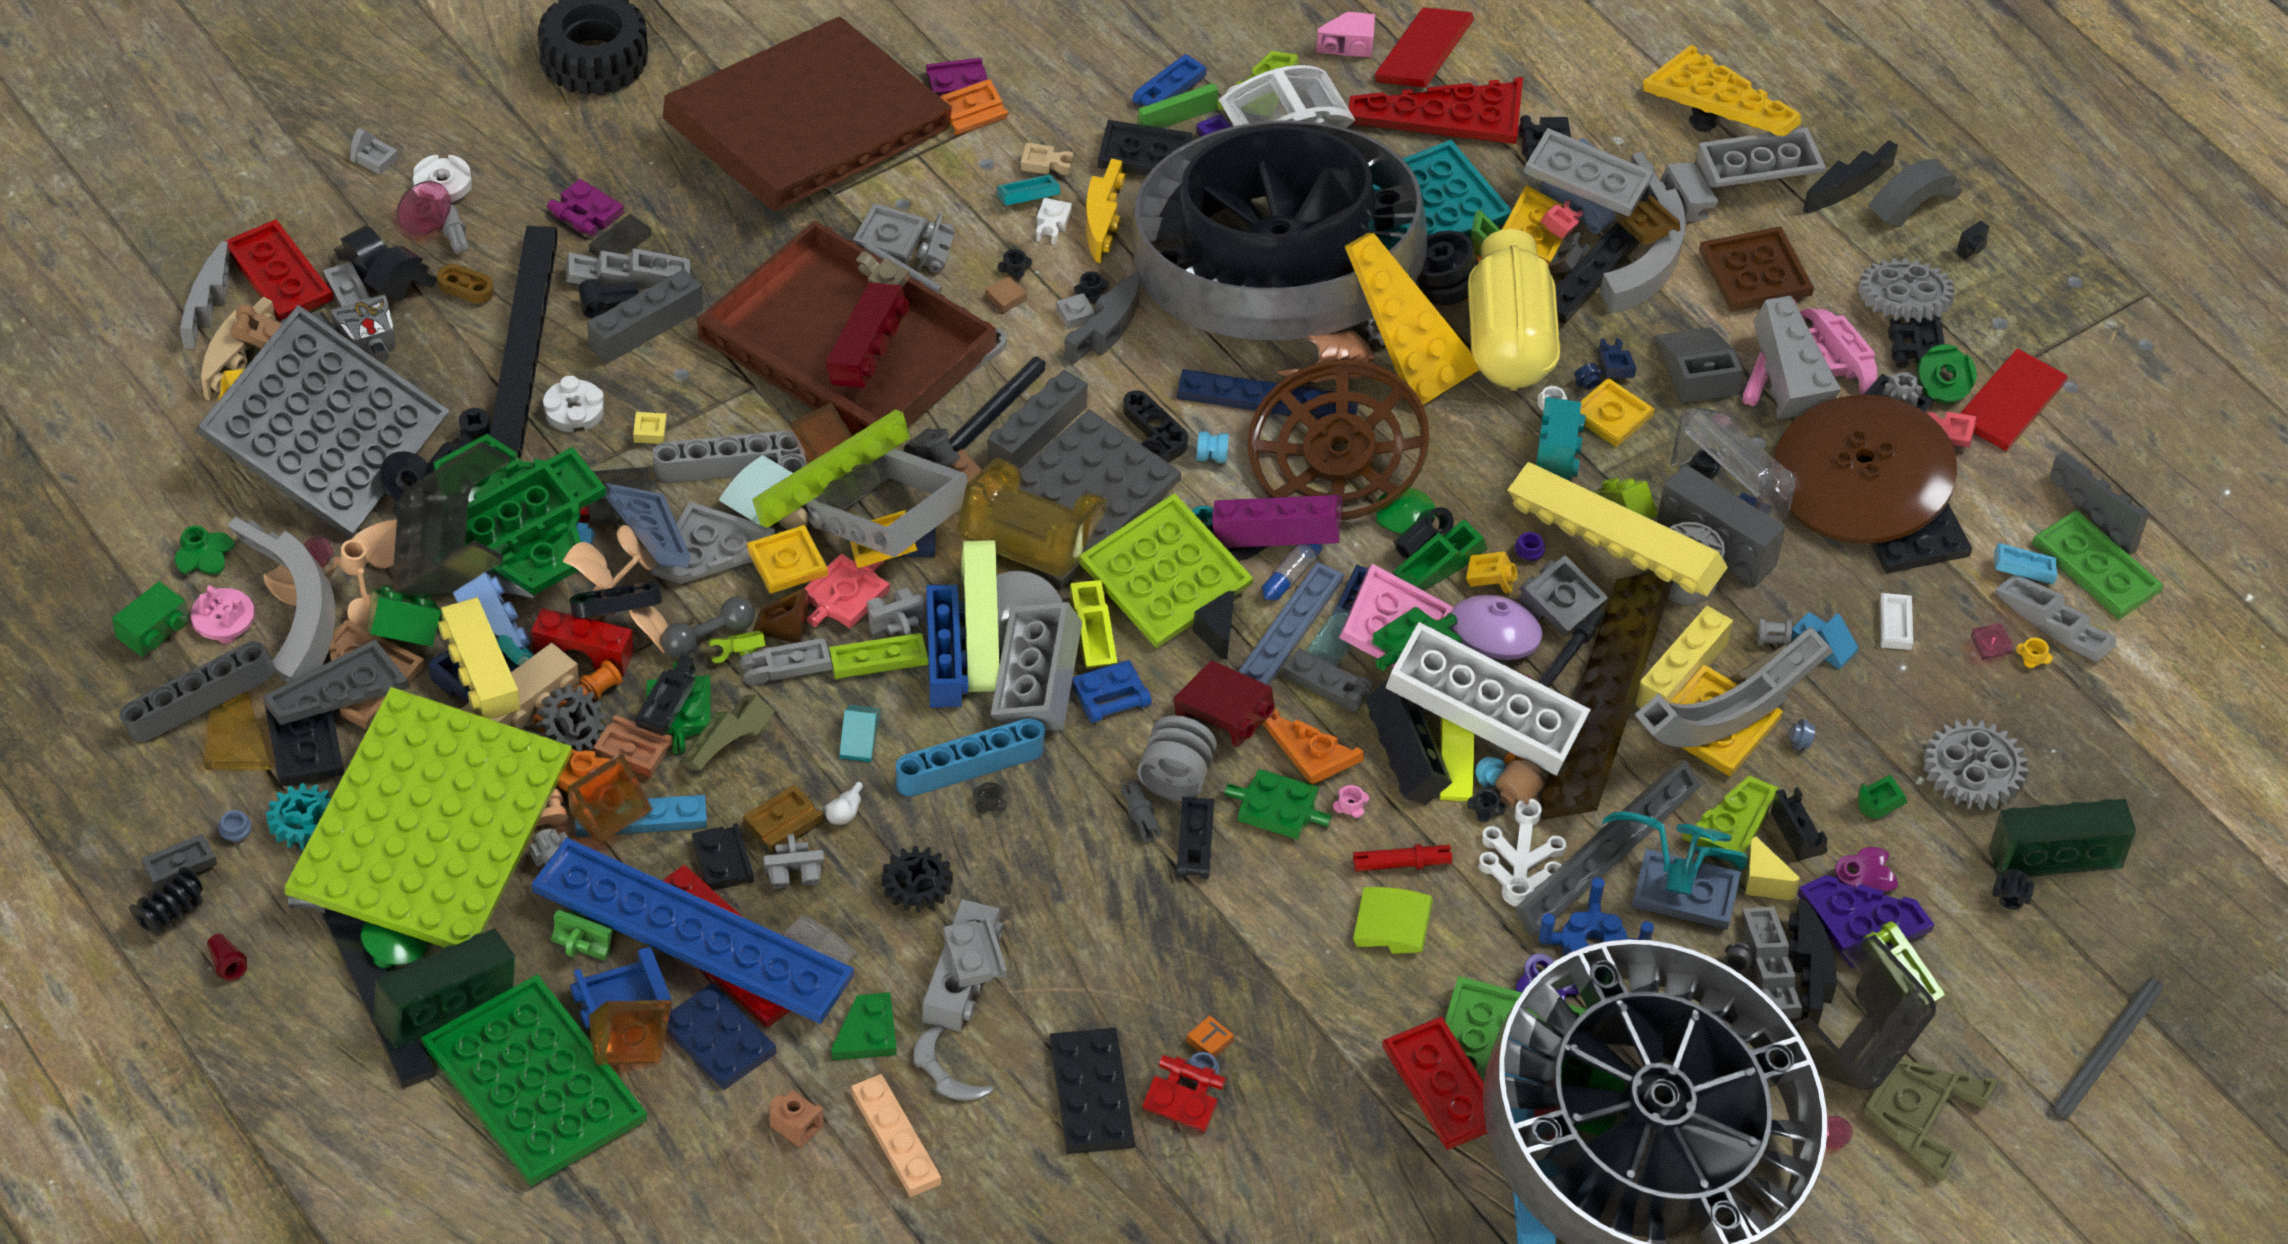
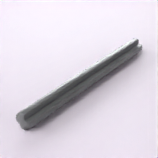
M2153 977L2146 980L2055 1102L2053 1111L2056 1115L2063 1119L2069 1118L2162 993V982L2157 981Z

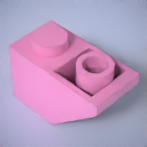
M1346 12L1321 26L1317 32L1316 53L1371 58L1375 14Z

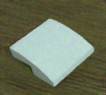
M762 455L746 466L734 478L719 498V501L760 525L752 499L793 473Z

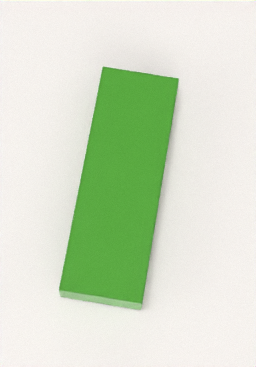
M1214 83L1139 108L1138 124L1165 128L1217 110L1218 88Z

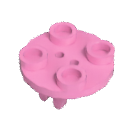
M209 585L207 592L201 594L191 608L193 629L203 637L218 640L222 644L233 643L238 636L250 628L255 618L254 605L251 599L243 592L232 588L215 589Z

